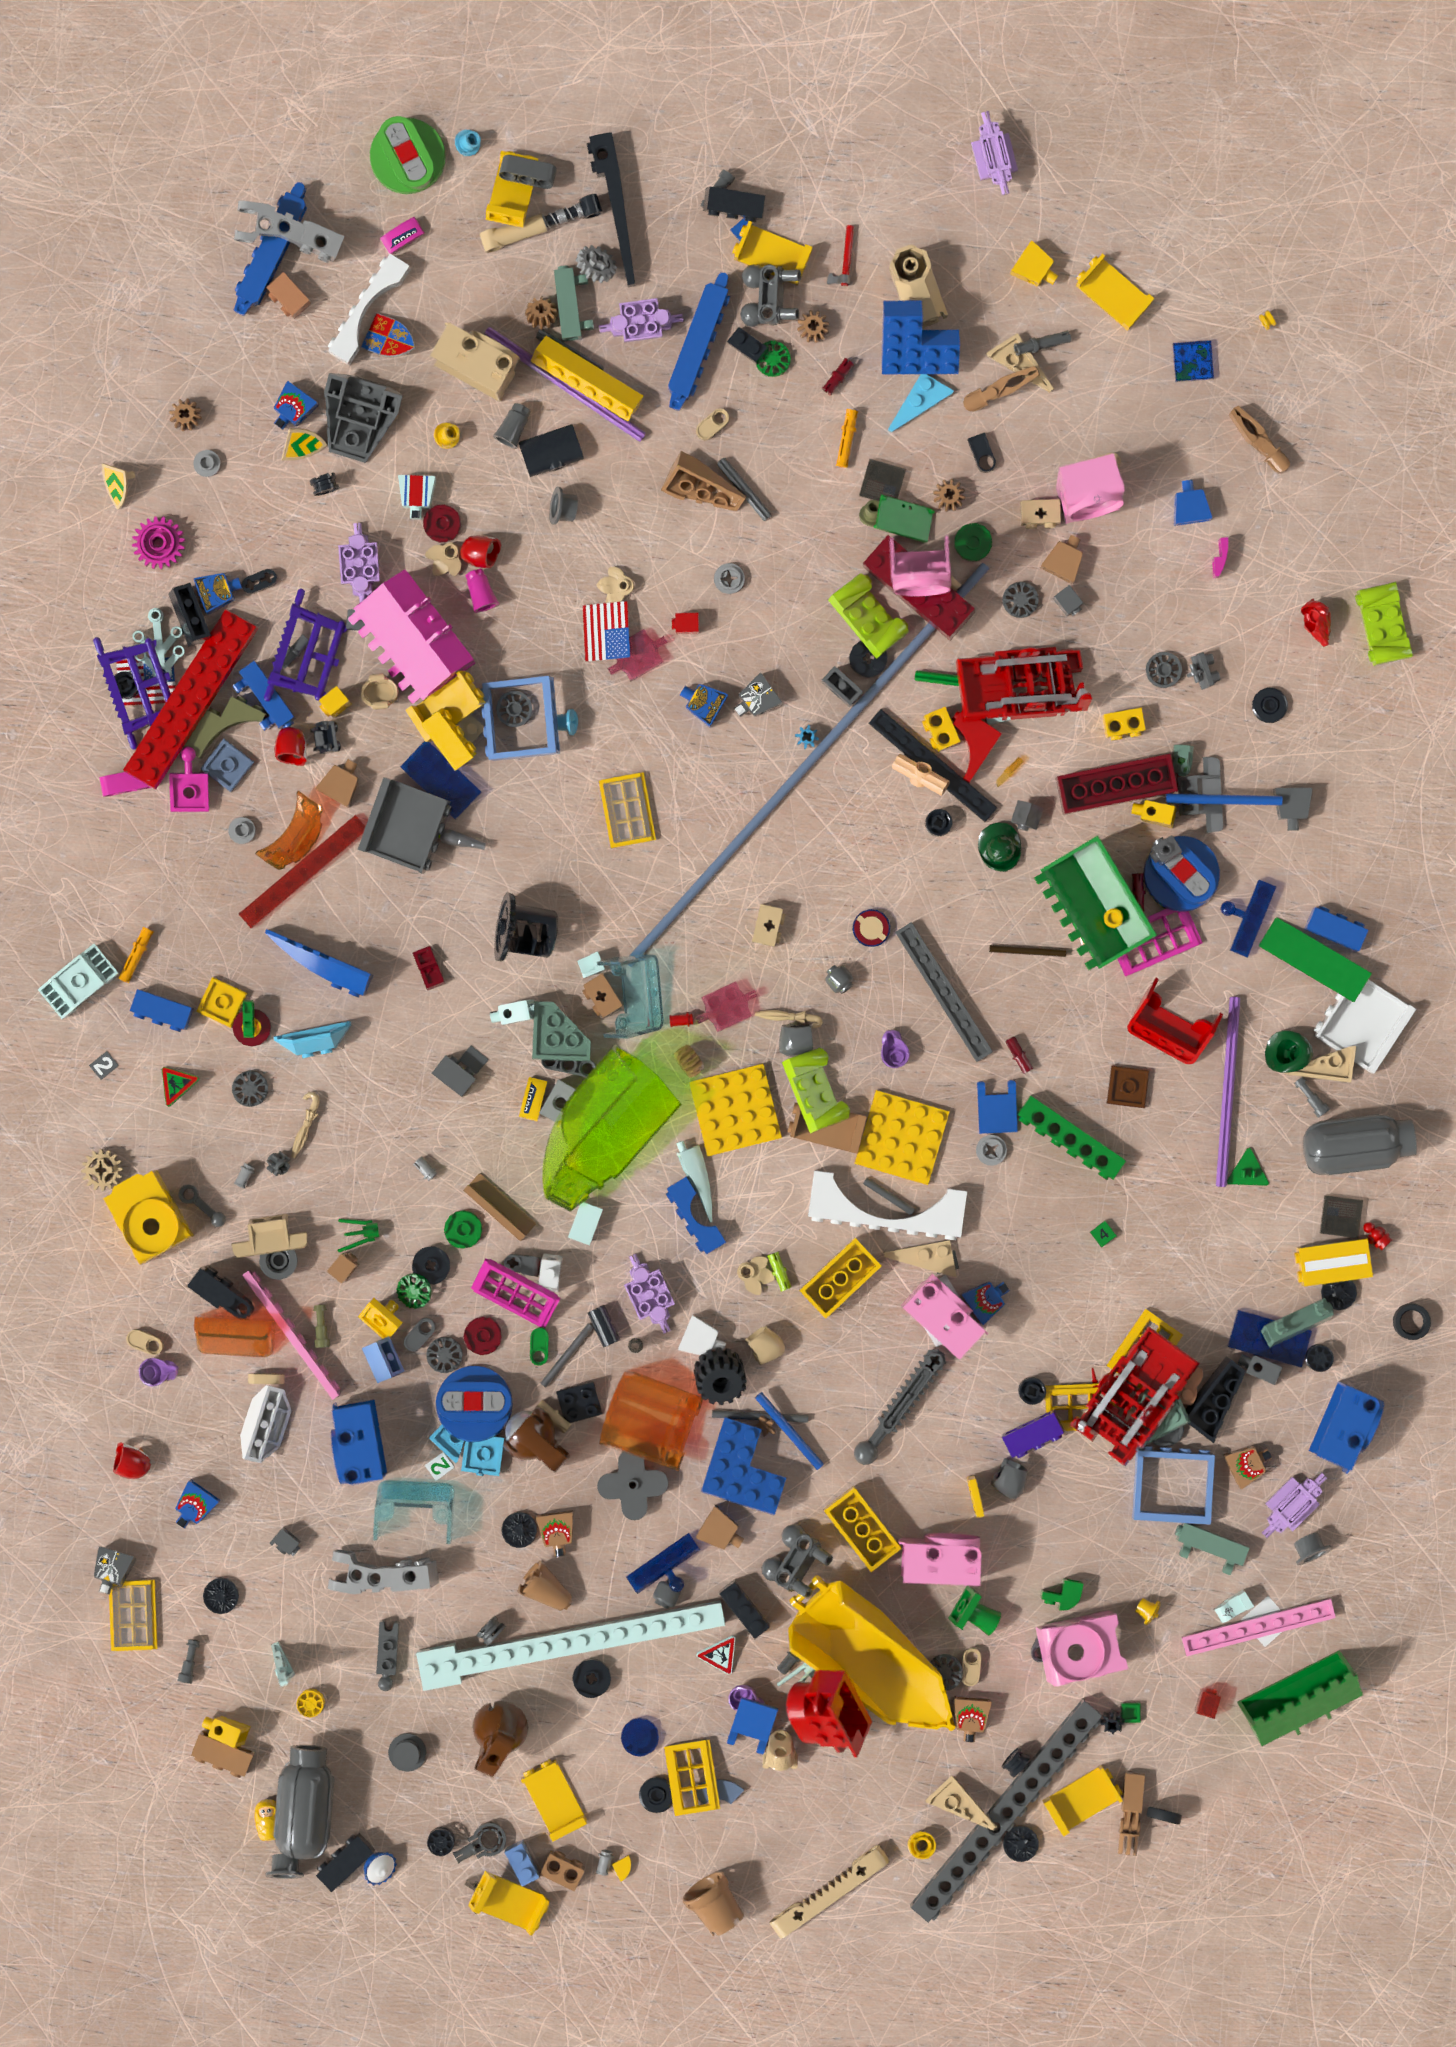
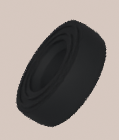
M1148 1807L1147 1816L1177 1825L1181 1823L1182 1815L1154 1807Z

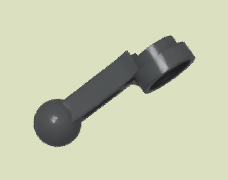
M184 1185L180 1188L178 1195L183 1203L195 1204L211 1218L213 1226L221 1227L225 1224V1215L214 1211L200 1198L195 1186ZM187 1189H192L194 1192V1196L190 1200H187L184 1196Z

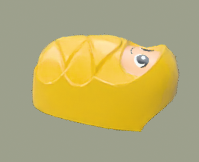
M271 1799L261 1800L255 1806V1824L259 1838L262 1841L275 1840L276 1801Z

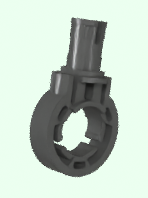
M492 1822L483 1823L475 1830L473 1836L467 1838L470 1843L453 1852V1855L458 1864L472 1855H476L478 1859L482 1856H495L505 1847L506 1835L499 1825ZM487 1826L497 1828V1831L491 1828V1831L498 1835V1844H500L501 1838L503 1840L501 1846L496 1851L493 1850L498 1847L497 1845L493 1848H486L481 1844L482 1834L489 1831L488 1828L484 1830L482 1828Z

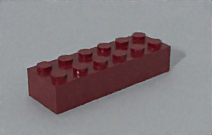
M887 535L863 562V568L894 593L891 573L892 537ZM893 539L895 553L908 552ZM952 588L946 593L930 596H903L895 594L949 641L954 638L975 614V608Z
M1171 754L1080 771L1055 778L1063 815L1178 792Z

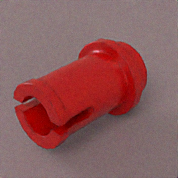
M686 1012V1014L669 1015L670 1027L684 1025L690 1027V1025H694L693 1013Z

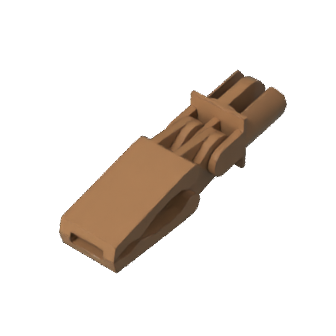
M1036 366L1000 378L988 386L984 392L979 388L965 396L963 401L964 407L968 411H978L989 405L987 400H994L1009 395L1039 375V370ZM1037 370L1033 375H1028L1018 385L1014 387L1005 386L1009 379L1018 375H1027L1031 371Z
M1240 406L1234 407L1229 417L1245 441L1266 457L1263 462H1266L1274 472L1278 474L1284 473L1289 468L1290 461L1280 450L1281 447L1276 449L1273 442L1267 436L1265 429ZM1242 421L1253 428L1255 435L1246 429Z
M1125 1772L1123 1801L1121 1802L1123 1818L1120 1819L1118 1854L1123 1852L1124 1836H1126L1125 1855H1130L1132 1837H1134L1133 1856H1137L1138 1838L1140 1836V1820L1138 1818L1139 1814H1142L1145 1774Z

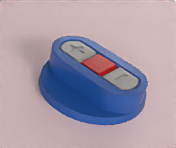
M1175 836L1174 839L1181 848L1182 853L1162 866L1158 862L1155 863L1149 853L1144 864V883L1151 897L1161 906L1173 911H1191L1203 906L1213 897L1219 885L1220 868L1216 856L1205 843L1193 837Z
M468 1366L454 1371L441 1384L436 1396V1411L442 1426L452 1436L467 1442H481L496 1436L506 1426L512 1413L513 1399L508 1384L498 1373L482 1366Z

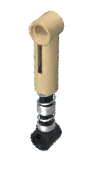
M590 194L579 199V202L575 205L573 204L570 208L565 207L564 209L555 210V213L551 214L549 212L546 216L540 213L526 218L523 228L505 225L500 228L485 230L479 235L485 252L491 253L500 250L506 245L547 232V227L551 228L555 224H564L570 219L575 220L576 217L594 218L601 215L603 210L597 194Z

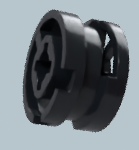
M334 472L331 473V476L327 473L310 480L311 486L316 490L313 492L314 496L325 495L340 488L336 484Z
M122 671L114 676L122 699H131L138 694L132 673Z
M943 809L931 811L925 819L926 830L936 837L946 835L952 827L951 815Z
M1315 1344L1306 1351L1305 1362L1310 1369L1324 1372L1333 1365L1334 1356L1328 1347Z
M1027 1377L1019 1384L1018 1394L1025 1403L1036 1405L1045 1398L1046 1388L1038 1378Z
M1017 1747L1006 1758L1001 1767L1010 1772L1009 1775L1014 1778L1025 1768L1031 1757L1021 1752V1748Z
M446 1827L433 1829L427 1839L429 1851L436 1856L449 1854L455 1843L453 1832Z

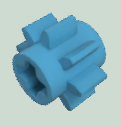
M810 725L805 730L800 727L801 734H795V737L800 738L797 745L802 743L804 744V749L807 748V745H811L814 748L813 741L819 740L818 737H814L817 729L811 731ZM803 733H806L807 735H812L810 737V742H808V740H802L804 737Z

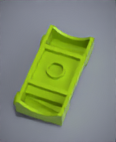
M859 573L832 594L828 601L877 659L909 632L908 624L904 619H892L870 592L872 588L870 577Z
M1396 582L1358 590L1355 600L1357 606H1360L1370 650L1368 651V657L1373 666L1413 657L1402 617Z
M822 1048L805 1052L782 1062L810 1133L845 1121L849 1118L850 1114L849 1106L843 1101L837 1102L823 1069L828 1064L829 1056Z

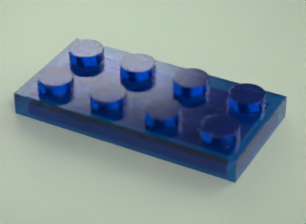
M424 741L400 766L427 793L451 801L450 806H452L450 815L455 820L482 793L458 769L454 770L445 756L430 742Z
M1237 1310L1227 1347L1302 1368L1312 1330H1307L1275 1346L1269 1347L1261 1330L1265 1325L1276 1320Z

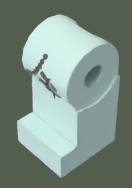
M1241 1590L1226 1599L1214 1610L1221 1622L1224 1623L1254 1606L1246 1592Z

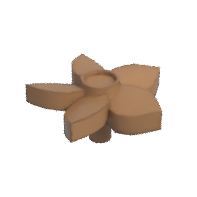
M761 1415L755 1427L762 1430L763 1437L768 1432L776 1434L775 1429L771 1427L774 1424V1420H767L766 1417Z

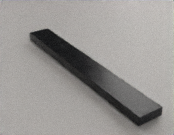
M882 709L868 723L909 759L929 764L933 772L949 780L950 783L946 790L983 822H986L997 809L992 802Z

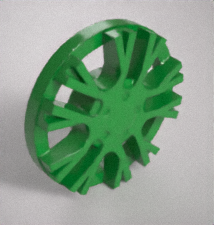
M777 341L763 343L766 347L771 345L773 351H768L764 356L765 359L759 362H766V366L761 368L758 363V365L756 364L757 369L768 377H778L784 374L791 362L790 352L787 347ZM775 345L781 347L779 351L774 350ZM785 350L786 353L780 356L779 353ZM788 357L787 363L782 362L781 358ZM779 363H781L785 368L782 369L779 366ZM768 366L771 367L769 373L766 372ZM773 367H777L779 373L773 374Z
M415 1273L403 1276L396 1288L399 1301H402L409 1308L419 1309L425 1306L432 1296L429 1282L423 1276ZM411 1277L416 1278V1283L412 1282ZM427 1287L428 1292H423L422 1288Z

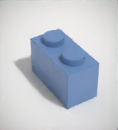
M389 1336L362 1348L377 1383L404 1372V1368Z
M523 1840L505 1849L504 1853L522 1887L540 1877V1872Z

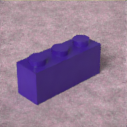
M1052 1410L1003 1433L1002 1439L1011 1457L1017 1456V1458H1021L1028 1454L1027 1451L1032 1448L1037 1450L1045 1446V1442L1049 1440L1054 1442L1062 1438L1064 1428L1055 1410Z

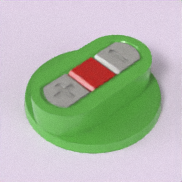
M401 116L387 119L381 125L371 144L370 165L375 177L383 186L396 193L415 194L428 189L438 180L445 166L446 152L440 135L429 124L418 119Z

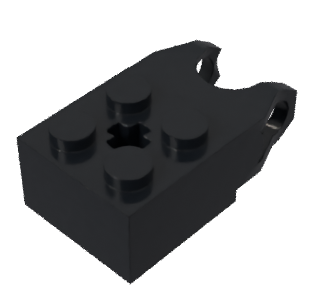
M211 1266L200 1267L188 1283L187 1287L215 1308L219 1309L222 1307L237 1318H247L255 1310L253 1302L232 1286L234 1283L226 1277H219L217 1275L218 1271ZM240 1304L247 1306L246 1313H242L239 1310Z

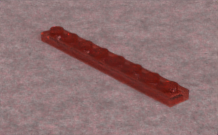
M354 815L239 913L240 917L252 929L362 836L366 826Z

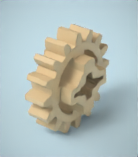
M100 1149L99 1154L93 1151V1157L86 1156L88 1162H82L85 1169L81 1170V1172L86 1173V1176L82 1179L89 1180L87 1186L94 1184V1190H97L100 1186L101 1191H105L106 1186L112 1189V1183L115 1185L119 1184L116 1179L123 1177L119 1174V1171L124 1170V1168L119 1167V1164L122 1163L121 1160H115L117 1154L110 1156V1150H107L106 1154H104L103 1149ZM97 1159V1164L94 1167H90L92 1162ZM107 1159H109L114 1166H110L107 1163ZM101 1166L106 1168V1172L103 1175L101 1172H98V1168H101ZM111 1173H114L112 1179L108 1181L107 1177ZM91 1174H94L99 1182L95 1181Z

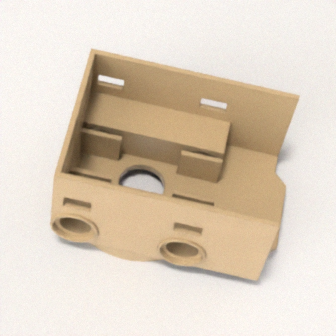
M445 322L446 328L430 355L436 359L434 366L500 402L515 376V367L520 360L519 356L507 347L479 332L471 331L469 334L450 322Z

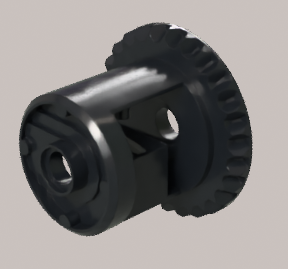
M507 892L503 897L497 919L494 942L495 960L502 962L506 959L508 952L544 958L550 957L554 950L558 932V915L556 911L516 905L514 895ZM517 920L527 921L528 924L519 923ZM533 922L541 923L538 938L536 925H532Z

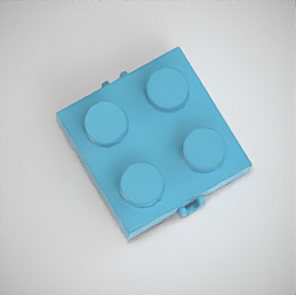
M494 1436L481 1442L465 1441L461 1471L476 1473L478 1476H484V1474L500 1476L505 1437Z

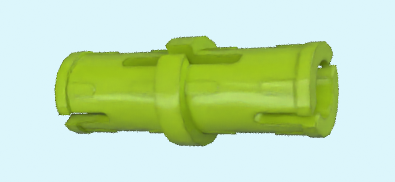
M779 1252L767 1255L773 1269L772 1274L776 1277L780 1291L792 1288L786 1274L787 1269L783 1266Z

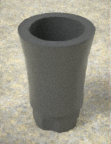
M514 403L493 437L500 443L516 449L528 421L527 418L531 413L530 409L519 403Z

